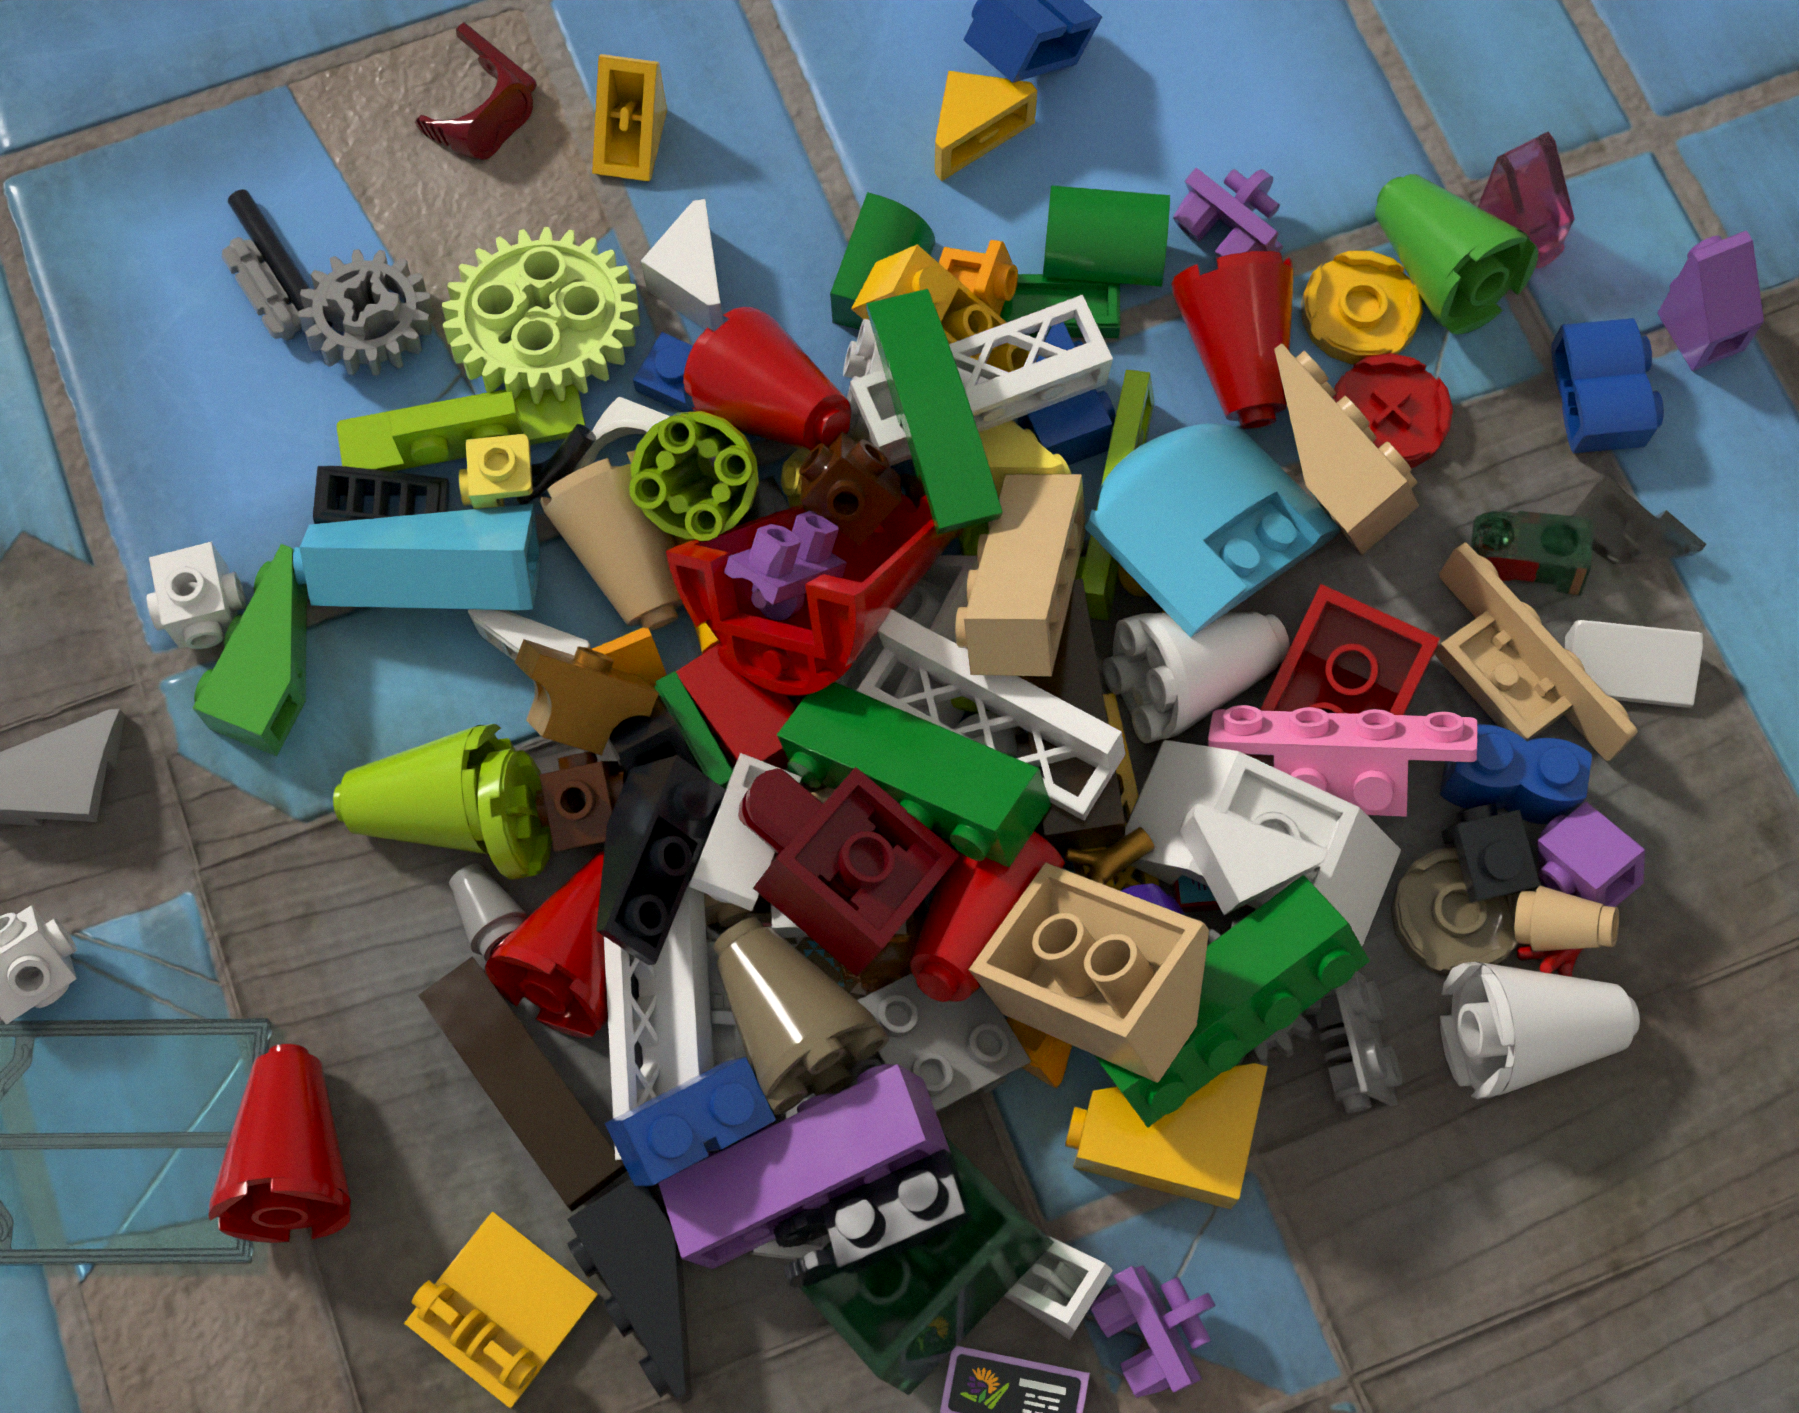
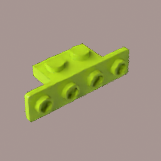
M573 384L565 386L564 401H559L554 395L553 390L548 389L544 390L539 404H534L530 389H522L516 399L512 391L506 392V389L492 391L491 393L487 392L340 420L336 427L342 466L393 472L466 458L467 439L525 434L529 439L530 445L566 439L577 424L585 426L580 393Z

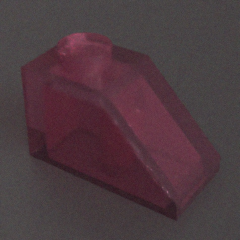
M1549 131L1497 157L1478 204L1479 208L1522 230L1529 236V239L1538 249L1536 269L1551 263L1563 252L1565 248L1563 243L1575 220L1556 141Z

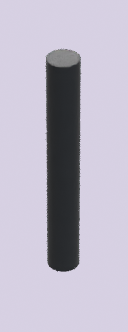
M245 189L235 191L228 198L229 206L276 276L291 303H293L297 311L304 309L300 292L301 289L311 288L250 193ZM327 321V323L330 325V327H332L333 323L330 322V321Z

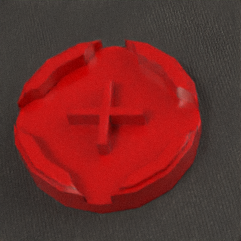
M1392 353L1368 356L1355 363L1351 370L1347 371L1344 376H1341L1334 387L1336 395L1332 399L1337 403L1344 396L1348 397L1369 421L1370 425L1368 427L1377 437L1373 441L1374 445L1380 448L1385 442H1389L1409 464L1411 469L1432 458L1448 435L1453 414V406L1448 388L1439 376L1436 380L1431 373L1425 370L1427 366L1415 358Z

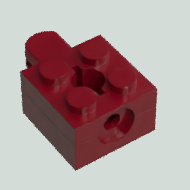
M857 767L851 771L824 803L787 772L777 768L765 771L756 777L739 804V820L779 854L753 889L856 977L883 950L960 856L929 828L907 813L903 806ZM837 876H838V878L843 882V884H844L845 886H847V887H849L850 889H852V890H854V891H857V892H853V891H850L849 889L845 888V887L839 882V880L837 879Z

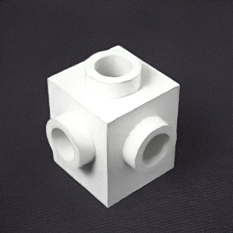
M208 542L149 557L155 592L147 594V605L155 628L157 630L165 629L180 649L185 647L204 649L221 643L231 621L238 615L237 610L246 608V600L237 573H229L228 565L213 543Z
M32 905L17 915L15 913H7L0 916V1017L5 1024L10 1023L34 1006L42 1008L52 1004L67 991L69 984L77 979L70 957L71 954L77 951V947L71 936L56 918L45 923Z

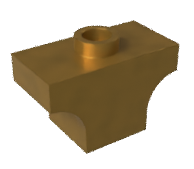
M523 639L515 660V664L529 678L533 679L535 686L534 700L526 721L543 738L598 755L603 754L611 732L621 721L637 715L650 717L659 692L641 677L612 668L614 659L581 646H578L575 655Z

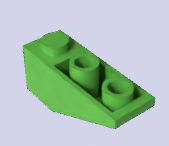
M284 544L280 545L273 560L265 562L259 569L254 582V595L243 615L239 614L231 621L225 634V648L214 669L207 670L200 678L194 695L195 704L192 707L210 730L274 756L279 754L306 702L307 584L299 585L297 583L293 568V548Z

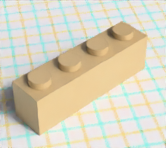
M1006 474L999 496L1003 513L1000 519L988 522L989 534H980L977 551L979 568L978 570H969L968 606L959 607L957 610L955 624L956 642L959 648H967L970 675L1052 676L1086 532L1084 528L1086 519L1082 474Z

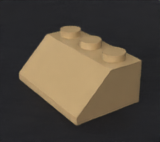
M1045 863L968 970L1003 1015L1158 1083L1197 1026L1209 930L1205 923Z

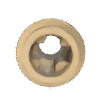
M1538 886L1536 892L1521 891L1515 912L1514 930L1517 943L1531 944L1532 951L1534 952L1600 948L1601 946L1614 947L1616 944L1619 929L1618 907L1605 906L1598 902L1544 886Z

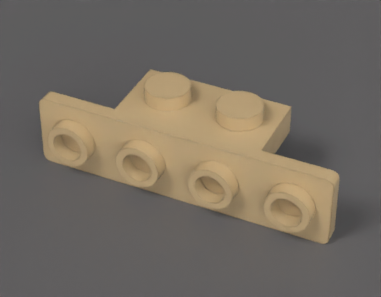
M1463 543L1453 550L1440 571L1439 577L1476 619L1442 642L1434 655L1499 727L1508 729L1529 741L1562 716H1565L1604 760L1610 761L1617 756L1638 733L1635 725L1629 720L1624 707L1601 690L1585 672L1580 659L1573 652L1564 649L1542 625L1536 611L1528 604L1521 602L1502 582L1497 570L1489 560L1479 556L1467 543Z

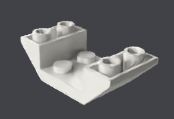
M1164 740L1125 826V835H1128L1138 827L1143 828L1151 838L1155 848L1130 866L1171 885L1180 876L1184 875L1208 886L1179 830L1183 818L1197 803L1328 848L1324 862L1308 873L1306 878L1345 918L1361 946H1363L1401 852V849L1360 807L1242 752ZM1291 883L1247 905L1258 909Z

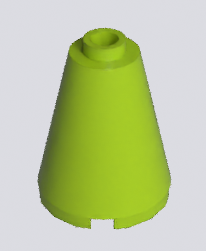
M497 724L477 725L351 769L344 774L341 784H338L334 790L333 806L336 817L340 822L345 823L351 833L357 835L489 854L482 836L478 813L477 785L481 764L488 753L513 749L514 746L509 738L497 739L495 733L501 729Z

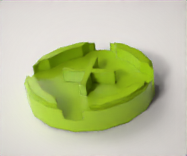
M516 748L488 753L481 764L477 785L478 813L484 842L489 856L500 874L510 880L541 874L550 858L552 846L550 827L545 828L541 826L536 809V791L542 789L539 777L541 771L528 753L524 750L515 751Z

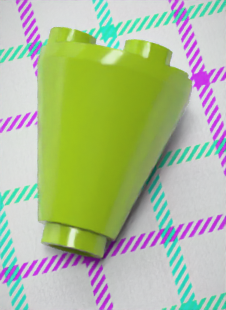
M703 411L676 413L654 424L637 444L630 468L632 479L629 491L633 502L642 509L644 515L664 532L687 540L709 541L735 527L752 507L759 484L757 460L746 437L726 419ZM715 456L716 459H715V462H714V464H713L711 458Z

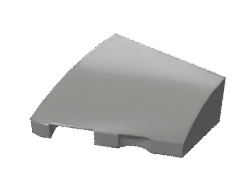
M108 709L1 751L0 824L42 826L43 819L97 822L106 769H116L125 714L120 709Z

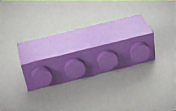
M899 1064L875 1066L860 1074L856 1085L836 1095L822 1094L812 1097L797 1107V1114L777 1124L770 1123L718 1153L708 1152V1157L659 1182L681 1258L714 1269L776 1239L773 1231L775 1229L774 1226L778 1225V1222L785 1220V1218H791L792 1215L803 1210L821 1209L822 1205L830 1202V1199L866 1183H871L895 1170L943 1149L951 1153L924 1079Z

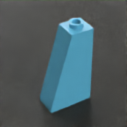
M533 504L309 524L300 547H295L293 550L295 578L299 585L307 584L311 606L533 609L542 562Z

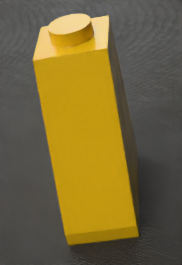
M1252 1063L1234 1066L1232 1069L1222 1072L1188 1097L1180 1108L1164 1115L1148 1128L1118 1087L1092 1091L1087 1110L1074 1106L1065 1146L1077 1149L1073 1168L1232 1209L1240 1198L1268 1066Z

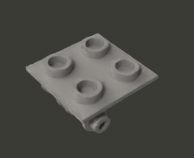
M1357 971L1347 983L1334 988L1320 999L1323 1005L1322 1014L1315 1015L1318 1029L1320 1030L1344 1025L1343 1027L1326 1031L1319 1036L1321 1043H1335L1344 1040L1349 1042L1347 1047L1335 1049L1324 1054L1327 1063L1353 1059L1352 1062L1328 1067L1335 1101L1343 1102L1345 1113H1354L1371 1108L1370 1097L1390 1106L1398 1105L1394 1087L1402 1085L1401 1069L1392 1046L1383 1047L1377 1023L1386 1018L1379 988L1375 981L1367 982L1366 976Z
M911 973L857 1000L876 1017L889 1036L887 1044L877 1052L882 1063L899 1064L924 1079L936 1112L980 1089L984 1094L996 1089L1007 1080L1005 1078L1006 1075L1031 1062L1004 1015L982 987L964 1001L939 1002L931 999L919 989L916 978Z

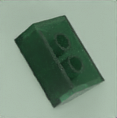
M946 1135V1141L951 1154L954 1156L972 1212V1222L848 1275L842 1272L824 1281L821 1280L817 1284L799 1287L879 1379L907 1395H910L1054 1243L1021 1207ZM831 1241L823 1249H832Z

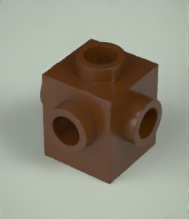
M843 431L836 436L828 447L823 443L818 444L806 457L799 471V474L802 475L801 503H803L804 510L806 512H815L817 515L838 526L840 532L859 546L868 539L901 503L900 474L889 467V461L886 456L869 441L861 439L859 442H856Z
M592 752L558 758V771L539 774L542 789L537 790L535 796L540 822L543 827H550L554 852L605 843L607 823L627 779L626 772H620L618 761L598 762L597 755Z

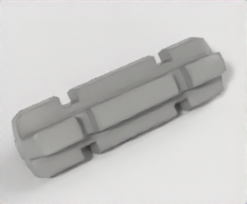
M240 237L232 239L230 245L222 250L223 261L230 272L235 274L237 283L258 316L263 315L261 320L270 335L275 339L282 338L285 341L292 339L295 333L302 328L297 309L293 303L289 304L290 299L267 262H263V256L254 242L250 239L243 240Z

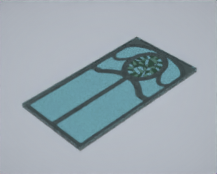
M268 1018L11 1021L8 1024L0 1021V1265L251 1263L252 1254L254 1253L253 1241L224 1234L218 1230L219 1217L217 1216L210 1221L208 1213L209 1201L253 1062L259 1056L268 1053L269 1039L272 1034V1029L270 1028L271 1021Z

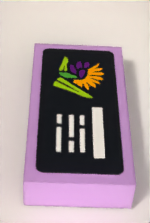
M952 1345L940 1413H1083L1090 1373Z

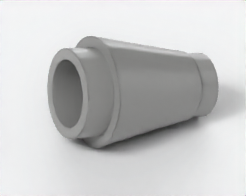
M480 863L463 867L450 879L449 885L454 892V898L471 950L476 954L482 955L485 961H488L493 949L525 921L529 915L494 877L487 872L484 865Z

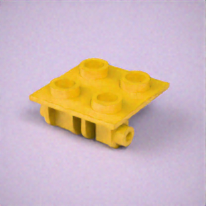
M492 1211L437 1282L434 1284L428 1280L419 1288L411 1301L416 1308L404 1324L507 1407L512 1409L597 1298L598 1294Z

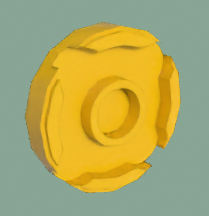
M1346 251L1334 256L1333 261L1325 263L1322 267L1320 265L1312 272L1301 300L1302 324L1311 341L1329 357L1354 365L1368 356L1388 353L1398 355L1412 342L1423 314L1422 297L1414 283L1403 273L1405 268L1395 259L1374 251Z

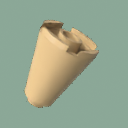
M635 450L626 452L631 464ZM605 458L572 472L547 489L551 498L541 497L539 501L547 517L627 626L641 624L642 628L648 627L650 631H654L677 620L679 617L675 609L683 605L673 581L666 555L667 550L675 547L674 537L672 534L661 530L633 502L629 491L632 479L631 464L611 466L609 459Z

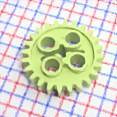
M544 227L540 239L531 241L525 229L519 230L518 244L511 246L505 239L499 236L496 238L498 252L493 255L480 248L475 250L478 267L467 264H460L458 266L462 282H448L447 284L450 301L442 303L446 321L443 323V328L456 364L464 363L467 378L470 380L482 376L485 389L489 393L504 383L506 392L512 391L515 399L522 389H530L533 403L539 404L544 390L552 389L556 398L559 401H564L566 394L565 386L573 384L583 394L587 393L586 377L591 374L606 382L609 379L607 362L624 365L626 361L623 346L630 347L636 344L634 327L640 326L636 285L630 282L628 267L626 265L617 266L615 252L612 249L601 254L598 253L597 241L593 237L586 240L579 247L576 245L574 230H568L560 241H555L552 238L550 228Z

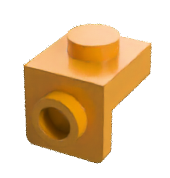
M990 240L986 253L949 247L943 248L938 263L1000 316L1005 300L1010 301L1013 298L1018 282L1017 267L1013 264L1004 242Z

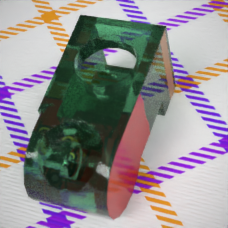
M1504 511L1487 512L1476 516L1473 520L1471 548L1479 556L1486 558L1493 564L1502 581L1523 580L1556 585V592L1581 596L1591 570L1594 518L1518 511V513Z

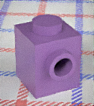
M1584 802L1568 816L1562 814L1552 819L1539 836L1538 876L1544 887L1598 902L1605 906L1616 907L1644 884L1645 849L1588 802Z

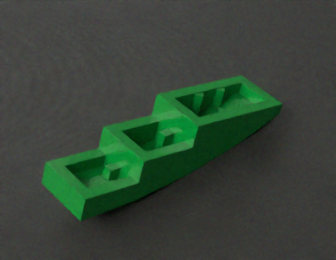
M924 289L867 303V313L899 426L904 428L918 480L922 479L937 535L1000 519L1003 511L982 441L929 290Z

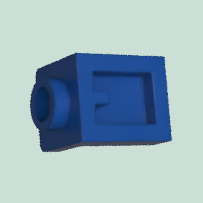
M661 332L633 378L635 391L681 412H695L692 407H695L692 397L685 393L683 383L685 365L693 345Z

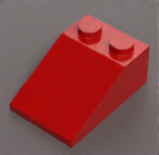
M1320 584L1260 710L1293 712L1296 709L1313 707L1322 709L1327 713L1359 714L1366 710L1377 709L1388 711L1393 715H1405L1440 644V638ZM1246 754L1274 767V755Z

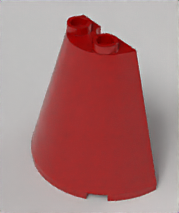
M901 492V503L861 546L842 532H838L832 553L847 562L843 577L839 578L822 574L805 584L804 605L800 612L789 619L781 621L767 618L753 605L751 599L753 583L744 578L732 579L724 571L729 556L752 548L758 528L774 524L792 531L796 516L806 512L803 504L735 526L709 541L693 540L667 550L666 555L679 596L695 626L699 627L706 623L716 638L722 643L723 646L719 648L717 654L740 675L764 689L785 695H806L824 689L840 679L849 670L877 635L878 629L888 616L890 610L896 611L950 542L962 534L964 528L937 535L926 495L920 498L919 508H915L910 498Z

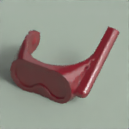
M464 22L456 28V36L479 55L478 61L482 68L489 75L498 79L495 89L481 106L462 117L451 120H434L425 115H420L415 120V124L430 140L436 141L438 144L443 143L447 147L450 145L457 154L484 160L493 156L501 145L529 119L533 110V97L531 93L535 90L537 82Z

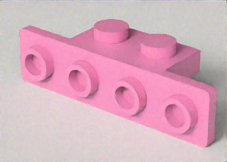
M1239 705L1230 707L1227 710L1217 709L1213 711L1208 735V746L1239 751L1244 754L1274 755V768L1360 807L1367 815L1407 817L1409 760L1476 761L1477 719L1461 717L1451 712H1434L1427 716L1393 715L1385 710L1373 709L1359 714L1327 713L1322 709L1305 707L1296 709L1293 712L1261 711L1253 706Z

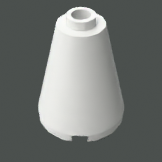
M1467 962L1452 968L1444 982L1442 996L1453 995L1452 1015L1440 1016V1032L1445 1057L1453 1078L1460 1087L1472 1086L1476 1091L1471 1097L1476 1099L1495 1098L1623 1051L1629 1047L1633 1036L1639 1029L1640 1018L1636 1003L1627 995L1622 987L1613 983L1488 963Z

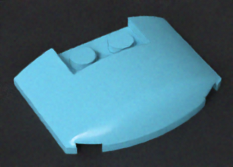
M1219 423L1199 424L1180 428L1156 437L1129 453L1114 467L1096 493L1099 496L1097 511L1091 509L1086 517L1084 526L1190 638L1335 538L1341 530L1332 518L1325 514L1319 505L1240 426Z

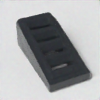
M318 466L313 521L314 524L395 517L389 516L391 496H400L399 516L414 515L416 496H427L425 514L448 512L450 483L448 478L347 466ZM340 495H348L346 511L339 510ZM365 496H374L373 514L363 513Z

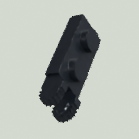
M943 1149L895 1170L871 1183H866L830 1199V1202L822 1205L821 1209L803 1210L792 1215L791 1218H785V1220L778 1222L779 1224L774 1226L775 1229L773 1231L779 1247L783 1246V1248L798 1247L799 1245L806 1244L808 1241H813L829 1234L832 1249L814 1250L803 1255L801 1258H796V1260L789 1262V1265L785 1266L786 1269L784 1271L789 1286L802 1288L817 1284L821 1280L824 1281L842 1272L848 1275L970 1223L973 1220V1216L954 1156L946 1149Z

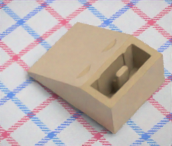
M1281 343L1274 350L1305 485L1319 507L1341 528L1340 531L1363 555L1419 507L1412 488L1418 482L1410 473L1412 469L1389 442H1385L1380 448L1374 445L1373 441L1377 437L1368 427L1370 425L1369 421L1348 397L1344 396L1337 403L1332 399L1336 392L1327 382L1329 379L1310 355L1303 351L1295 358Z

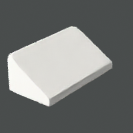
M1577 620L1566 634L1565 649L1573 652L1580 659L1585 672L1608 697L1618 701L1691 708L1694 705L1703 650V633Z

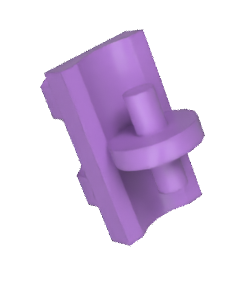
M1197 167L1186 178L1184 182L1189 193L1183 199L1173 219L1180 229L1198 242L1202 240L1218 220L1228 226L1232 231L1215 250L1217 257L1251 251L1280 252L1283 249L1282 244L1277 241L1278 232L1253 213L1256 208L1270 219L1280 207L1279 203L1267 195L1273 183V177L1265 170L1260 169L1247 179L1237 170L1233 169L1226 176L1224 184L1237 193L1235 197Z
M808 511L796 516L792 531L774 524L758 528L752 548L729 556L724 573L732 579L744 578L753 583L751 597L753 605L767 618L781 621L789 619L800 612L804 605L805 584L822 574L842 578L847 562L832 553L839 532L838 526L817 515L815 512Z
M1144 1265L1137 1268L1130 1266L1114 1275L1117 1284L1108 1288L1096 1298L1090 1308L1107 1338L1137 1323L1150 1346L1149 1349L1120 1363L1123 1374L1135 1397L1138 1398L1161 1392L1168 1388H1171L1174 1393L1202 1380L1176 1327L1181 1326L1193 1350L1210 1342L1211 1339L1199 1316L1216 1306L1211 1295L1206 1293L1190 1300L1179 1277H1176L1160 1286L1172 1308V1311L1168 1312Z

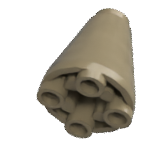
M747 918L727 929L714 943L713 949L719 957L717 969L748 1062L774 1115L787 1112L813 1093L815 1096L822 1094L836 1095L840 1093L853 1079L848 1070L858 1061L865 1060L880 1051L889 1041V1036L870 1011L772 927H764L758 918Z

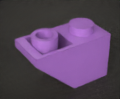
M1747 230L1723 240L1721 236H1712L1695 245L1688 252V260L1678 277L1671 282L1669 286L1670 291L1657 312L1692 371L1744 351L1764 322L1754 245Z

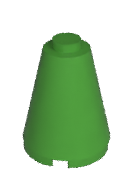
M1417 174L1396 177L1390 180L1381 189L1377 197L1376 220L1435 321L1439 325L1446 327L1451 333L1457 335L1469 333L1493 320L1503 311L1496 303L1509 289L1518 296L1530 280L1538 261V249L1525 232Z

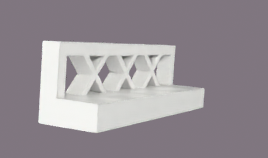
M1083 295L949 344L956 366L972 373L965 392L978 432L1106 385L1113 361L1112 355ZM1075 318L1086 344L1066 351L1048 344L1044 340L1050 326ZM1039 331L1036 339L1028 336L1029 334ZM1005 343L1030 351L1024 367L1011 372L1001 370L986 364L992 349ZM981 353L978 360L970 357ZM1038 355L1046 358L1041 361L1035 362ZM881 369L850 381V389L869 430V442L886 456L889 466H892L912 457L904 428L899 426L897 416L894 415L881 420L871 398V393L888 387L884 370ZM980 376L989 379L985 382L977 384Z
M891 609L877 631L884 648L856 691L971 740L972 738L984 735L987 746L995 749L992 733L1017 726L1033 733L1038 753L1016 759L1035 767L1041 766L1044 774L1043 781L1050 802L1085 821L1125 756L1122 731L1018 676L970 675L967 649L959 648L956 643ZM897 661L920 673L925 692L897 699L880 690ZM930 679L942 684L944 687L932 689ZM960 696L975 702L981 722L952 729L940 722L936 703ZM928 705L931 717L915 708ZM985 708L1001 717L988 720ZM1042 739L1058 748L1045 751ZM1077 757L1096 767L1079 797L1053 784L1048 764Z
M690 881L656 964H645L604 937L613 1119L714 1068L704 893L689 887ZM633 972L639 982V998L637 1002L631 994V976ZM637 1040L642 1046L643 1065L640 1070L635 1063L634 1045ZM615 1146V1160H622ZM708 1150L707 1152L718 1153L719 1150Z

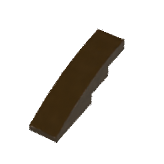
M473 956L418 995L571 1212L627 1171L621 1160H615V1152Z

